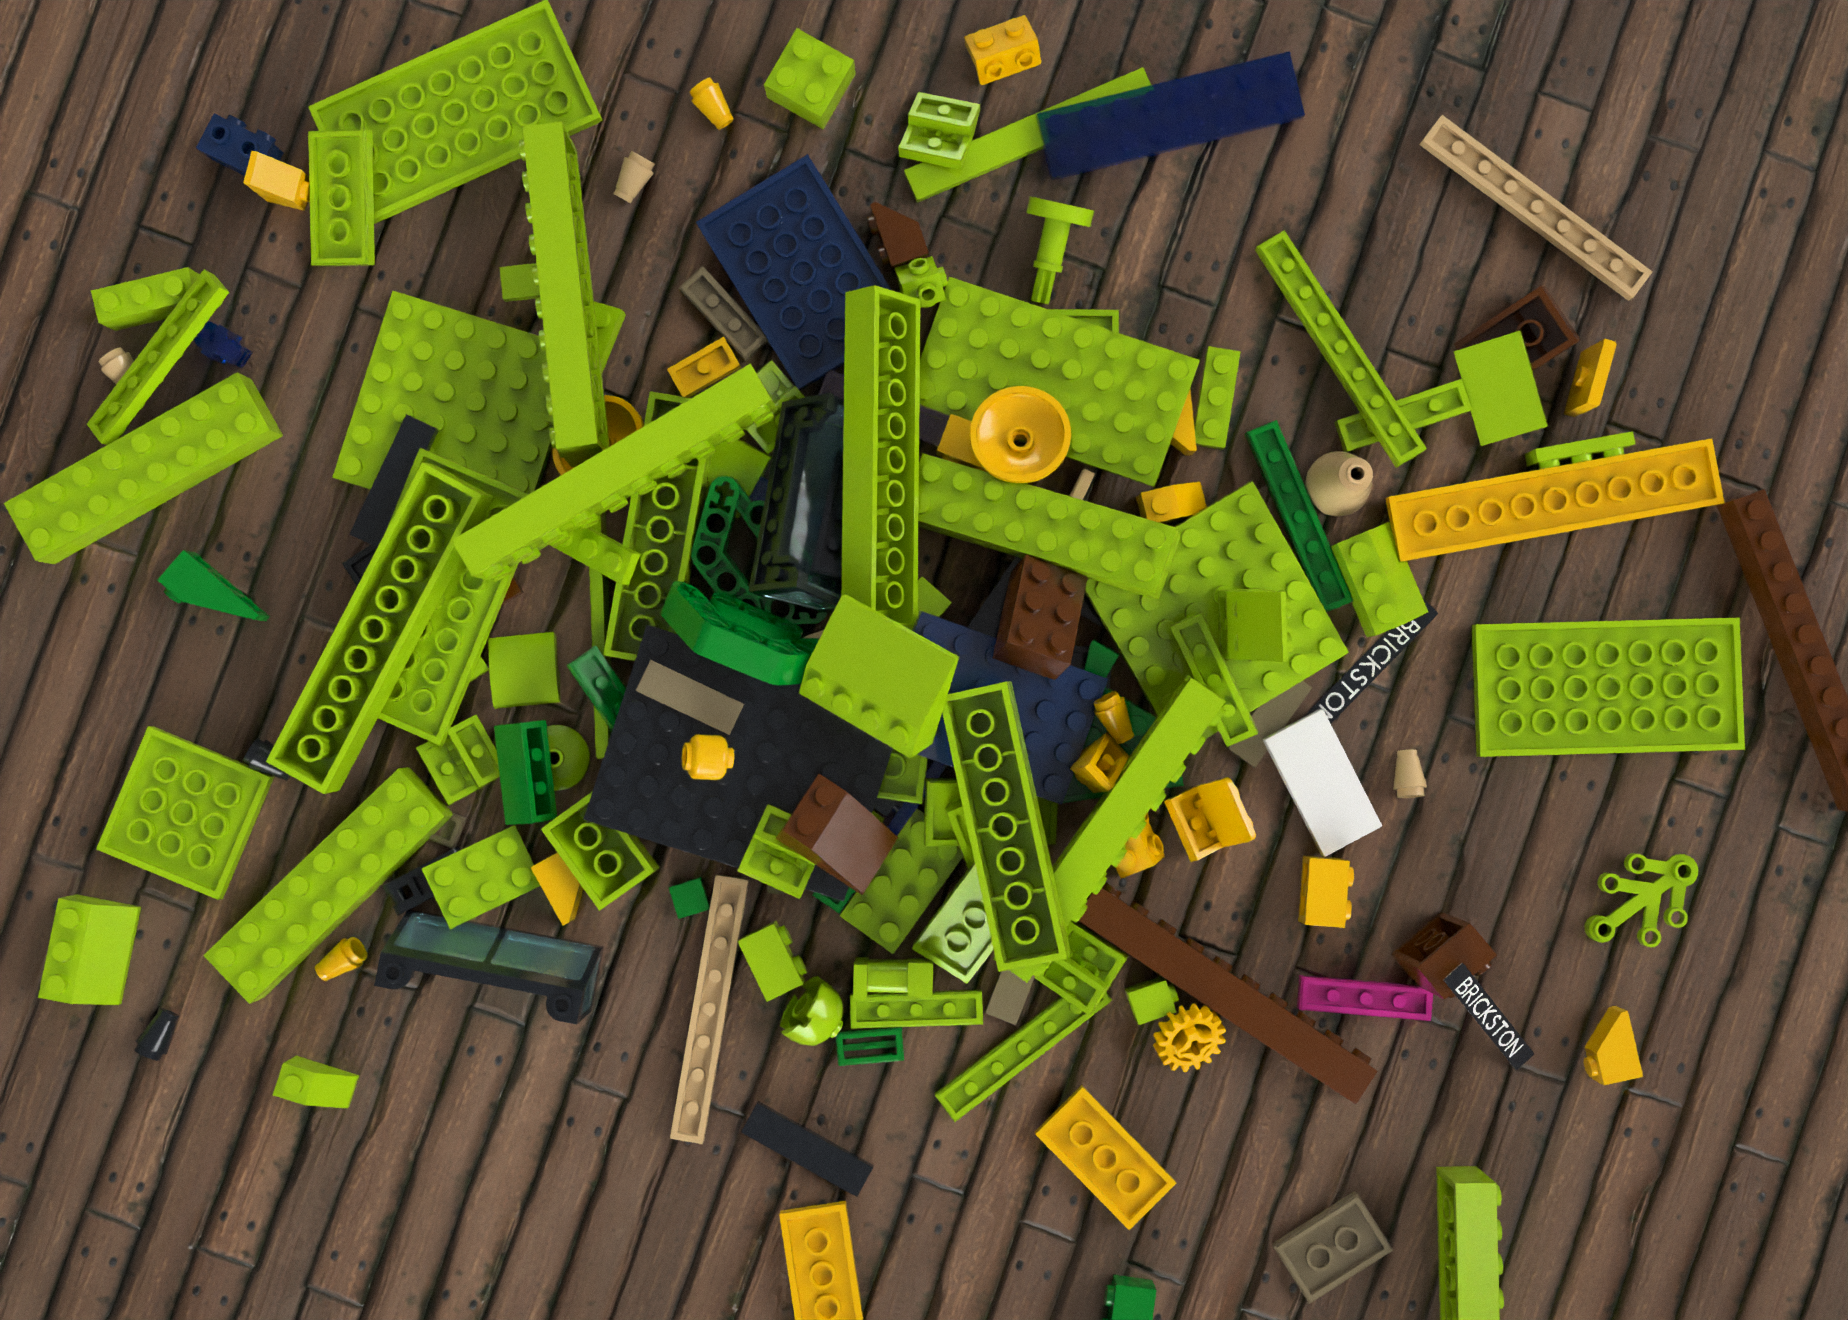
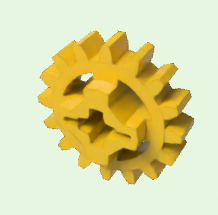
M1192 1003L1187 1011L1183 1006H1179L1178 1014L1167 1013L1168 1022H1159L1158 1025L1162 1031L1153 1034L1157 1041L1153 1044V1047L1164 1065L1169 1064L1173 1071L1180 1066L1183 1072H1187L1191 1065H1194L1196 1070L1200 1069V1062L1211 1063L1210 1055L1212 1053L1220 1054L1221 1051L1217 1045L1223 1044L1226 1041L1222 1035L1226 1032V1029L1215 1011L1211 1012L1206 1005L1199 1010L1196 1003Z

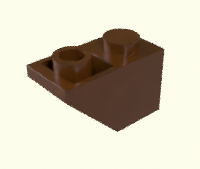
M877 202L870 204L871 215L866 218L872 235H879L882 246L877 247L883 266L889 265L892 274L896 273V267L908 264L917 258L929 257V251L917 221Z

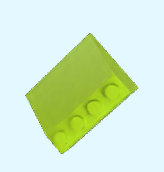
M844 594L841 596L806 664L799 694L905 756L912 758L933 744L959 656Z

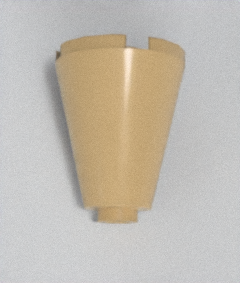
M1343 451L1329 452L1319 457L1312 464L1307 472L1305 488L1311 502L1322 513L1335 517L1346 516L1358 511L1368 500L1372 487L1373 471L1370 464L1358 456Z

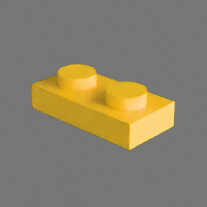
M722 337L671 366L667 371L682 397L689 398L738 370L741 366L726 339Z

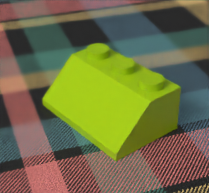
M1390 522L1331 546L1354 600L1352 604L1366 637L1377 636L1428 613L1408 562L1399 561Z
M591 792L542 827L541 830L600 911L660 867L637 836L583 820L592 795Z
M78 894L58 898L38 998L68 1004H122L141 907Z

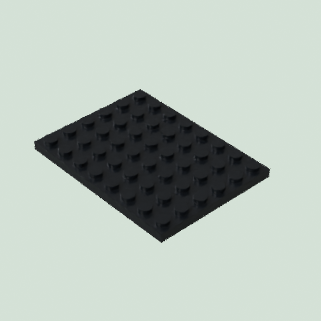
M647 625L583 820L739 868L767 805L769 804L792 814L818 774H821L848 792L872 813L893 748L875 740L873 736L799 694L801 684L772 685L698 655L690 649L678 634ZM650 660L743 703L742 711L730 735L637 692L636 689ZM694 735H720L726 739L728 748H733V767L727 768L724 777L720 780L693 779L687 770H683L682 748L684 743H689ZM815 865L805 889L844 901L849 886Z

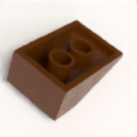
M1539 286L1454 343L1457 350L1521 330L1532 371H1535L1579 343L1581 339L1546 287Z
M818 774L776 839L863 895L898 837L848 792L821 774Z

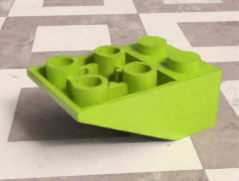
M1260 588L1218 590L1220 651L1223 657L1235 660L1288 662V653L1292 651V637L1289 632L1287 633V619L1291 616V603L1289 598H1286V592Z

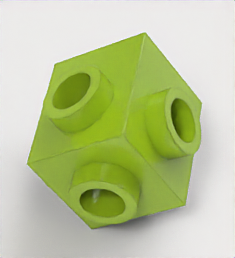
M932 256L917 258L908 264L895 268L901 293L921 299L920 308H929L938 302L946 300L943 287L948 286L947 277L943 266L937 268Z

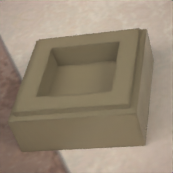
M452 813L453 815L441 827L440 836L433 834L429 840L452 849L457 846L467 818Z

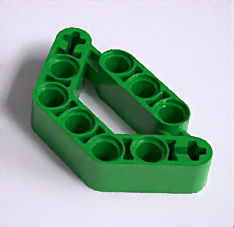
M729 476L718 477L712 481L691 551L692 562L715 593H722L740 601L750 599L756 604L757 608L776 615L772 609L775 600L748 592L749 581L726 552L737 511L758 538L760 524L753 520L752 512L755 507L759 505L764 506L765 500L753 502L737 479ZM727 482L730 483L729 488L734 490V495L727 496L724 502V506L731 507L730 512L723 508L712 507L714 502L721 504L723 494L718 492L719 486H725ZM715 513L722 515L725 519V527L719 533L712 531L709 527V519ZM792 531L788 555L805 560L811 569L813 558ZM705 545L713 547L716 552V559L712 564H706L700 558V550ZM724 572L732 573L735 576L736 586L733 590H725L721 587L720 576ZM809 575L807 585L818 589L812 581L813 576ZM804 592L780 593V595L799 598L811 602L812 599L817 600V598ZM789 604V614L781 618L795 624H816L824 620L828 613L819 611L816 617H813L811 611L801 610L799 612L800 617H795L797 605Z
M680 581L672 583L660 613L690 649L698 655L772 685L801 684L806 664L819 641V638L800 639L803 633L802 628L789 620L722 593L712 594L709 601L696 587Z

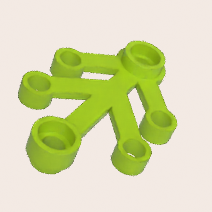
M1636 853L1627 855L1624 860V866L1627 871L1635 874H1641L1645 871L1663 874L1652 883L1619 878V876L1612 873L1601 874L1597 883L1603 892L1613 894L1621 891L1636 895L1606 917L1602 915L1589 917L1584 926L1586 935L1597 942H1608L1614 937L1616 927L1644 907L1642 927L1637 933V939L1644 946L1656 947L1661 942V934L1657 930L1661 894L1671 888L1669 908L1665 910L1663 915L1664 921L1667 925L1675 928L1683 927L1688 921V915L1683 910L1686 887L1693 884L1698 876L1697 863L1692 857L1685 854H1675L1667 861L1647 859L1645 856ZM1634 858L1640 860L1638 869H1633L1632 867ZM1681 865H1684L1686 867V874L1681 877L1678 874V869ZM1611 877L1614 880V885L1612 888L1607 889L1605 881ZM1677 911L1680 918L1678 922L1673 923L1671 916ZM1601 924H1606L1607 932L1604 935H1600L1598 932ZM1651 931L1653 939L1647 943L1645 941V934Z

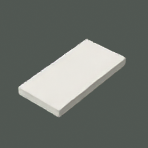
M1318 709L1262 739L1321 856L1326 857L1382 827L1323 709Z

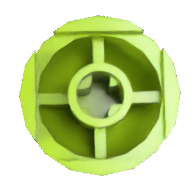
M819 976L812 977L802 985L806 991L799 1000L794 994L784 1010L780 1021V1027L785 1029L781 1033L800 1045L815 1046L823 1043L829 1037L834 1038L843 1026V1021H841L843 1001L838 992Z

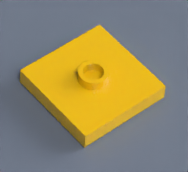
M1603 339L1581 351L1566 403L1565 415L1576 417L1600 406L1617 345L1616 341Z

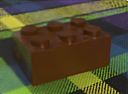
M1025 555L1011 571L993 659L1056 680L1071 665L1088 577Z
M1442 912L1391 954L1416 985L1444 1000L1447 997L1453 998L1456 996L1444 982V979L1461 963H1464L1472 975L1479 976L1491 967L1492 963L1490 961L1497 956L1471 923Z

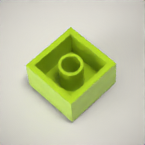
M796 28L764 83L767 98L824 130L856 74L855 63L848 56Z

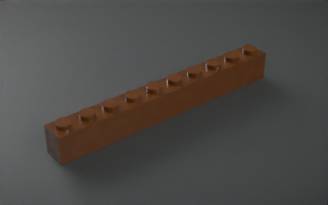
M1762 489L1747 493L1716 506L1837 809L1839 811H1848V696L1766 491Z
M1107 882L1097 895L1092 892L1090 893L1086 903L1088 907L1079 920L1081 923L1355 1105L1357 1104L1378 1072L1369 1065L1372 1058L1357 1048H1354L1352 1052L1341 1046L1344 1042L1342 1038L1328 1029L1324 1034L1313 1027L1316 1023L1315 1020L1300 1010L1297 1015H1294L1285 1009L1289 1003L1271 992L1269 997L1258 991L1259 983L1243 974L1241 979L1230 972L1233 967L1217 955L1211 960L1202 954L1205 947L1190 937L1184 942L1174 935L1177 929L1163 919L1155 923L1146 917L1150 912L1134 900L1128 905L1119 899L1122 892Z

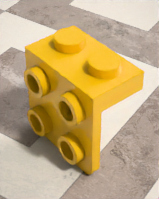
M1229 777L1193 786L1164 801L1190 862L1198 861L1223 847L1250 842L1256 838L1253 822L1242 804L1239 790Z

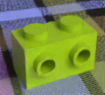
M777 920L741 937L737 941L767 1002L803 985L805 981L803 975L807 973L801 957L799 955L794 957L789 947V944L793 943L785 925L779 926Z

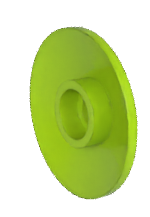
M563 725L547 726L550 754L557 752L560 756L557 764L551 763L554 791L565 790L576 785L585 776L590 763L589 748L584 738L576 730Z

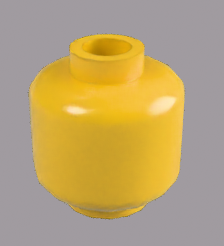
M697 734L690 739L689 743H684L682 768L687 770L693 779L720 780L724 777L727 768L733 767L734 750L733 748H728L726 739L720 735Z

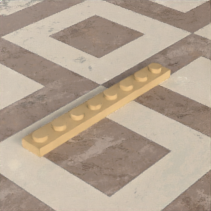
M1440 116L1420 142V146L1628 301L1634 298L1652 274L1650 269L1445 116Z
M722 874L715 875L670 1139L703 1144L705 1140L738 949L737 941L740 937L749 879Z

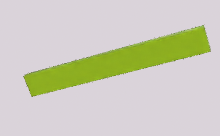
M1142 67L973 140L961 170L922 162L904 170V174L918 203L1155 101L1156 95Z
M1285 230L1258 245L1255 249L1257 255L1394 466L1397 468L1427 449Z
M605 511L597 516L599 521L591 526V528L607 536ZM589 567L592 646H597L603 655L610 619L608 577ZM604 656L606 661L611 666V657ZM594 706L597 759H603L612 731Z

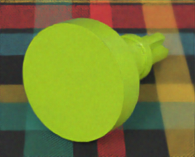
M1030 196L1026 213L1045 217L1037 257L1033 263V267L1038 268L1031 300L1049 304L1056 272L1062 273V261L1071 223L1091 227L1094 210Z

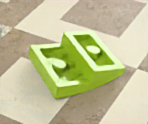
M918 92L908 113L909 125L898 147L899 157L961 170L973 139L980 113V104Z
M772 360L756 373L778 410L773 412L774 418L758 427L754 423L745 429L767 454L775 446L782 402L805 397Z
M740 439L730 444H727L725 440L714 447L716 452L712 454L705 501L712 481L721 476L737 479L751 498L772 456ZM729 482L725 486H719L718 492L723 494L721 504L713 503L714 506L723 508L730 512L731 507L724 506L727 496L734 495V490L729 488ZM737 511L736 517L740 518L741 514Z
M554 632L488 638L490 685L493 707L495 709L561 702L560 671L557 667V637Z
M477 715L449 728L444 745H437L428 741L416 747L418 755L447 806L458 802L500 778L497 750Z
M768 804L737 871L800 899L815 864L776 839L791 814Z
M1071 920L1067 930L1070 955L1067 959L1049 962L1038 978L1035 977V979L1087 1015H1090L1109 989L1129 955L1080 922L1076 923Z

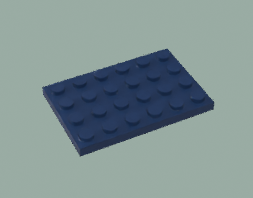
M808 154L696 222L799 391L844 365L845 292L873 285L891 290Z
M919 611L912 631L959 656L948 694L1012 681L1036 796L1062 805L1074 774L1070 768L1080 757L1095 716L1094 710L1096 709L1093 702L1102 697L1108 679L1070 665L1056 680L1004 663L993 659L997 638ZM942 714L933 744L917 755L954 767Z

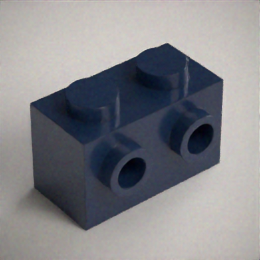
M215 113L196 146V149L209 159L243 176L246 174L251 151L262 153L279 161L284 154L274 144L276 139L259 129H257L256 133H253L246 129L247 124L236 117L228 115L225 119Z

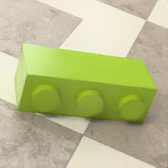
M186 267L91 290L98 323L118 331L166 319L200 274Z

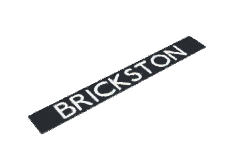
M1423 598L1428 613L1387 631L1303 717L1318 709H1323L1331 724L1438 615V612Z
M1461 963L1444 979L1447 986L1515 1070H1518L1534 1055V1052L1464 963Z

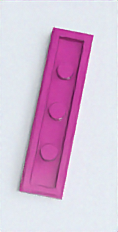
M1299 975L1297 1009L1431 1021L1433 993L1418 985Z

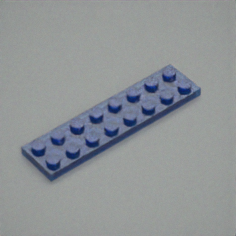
M1289 51L1037 113L1036 120L1052 181L1299 120L1305 116Z

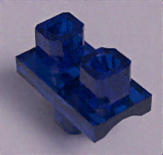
M210 321L206 322L203 329L194 338L196 345L202 349V354L224 365L228 361L233 365L243 368L253 354L252 351L239 343L243 337L220 324L218 325Z

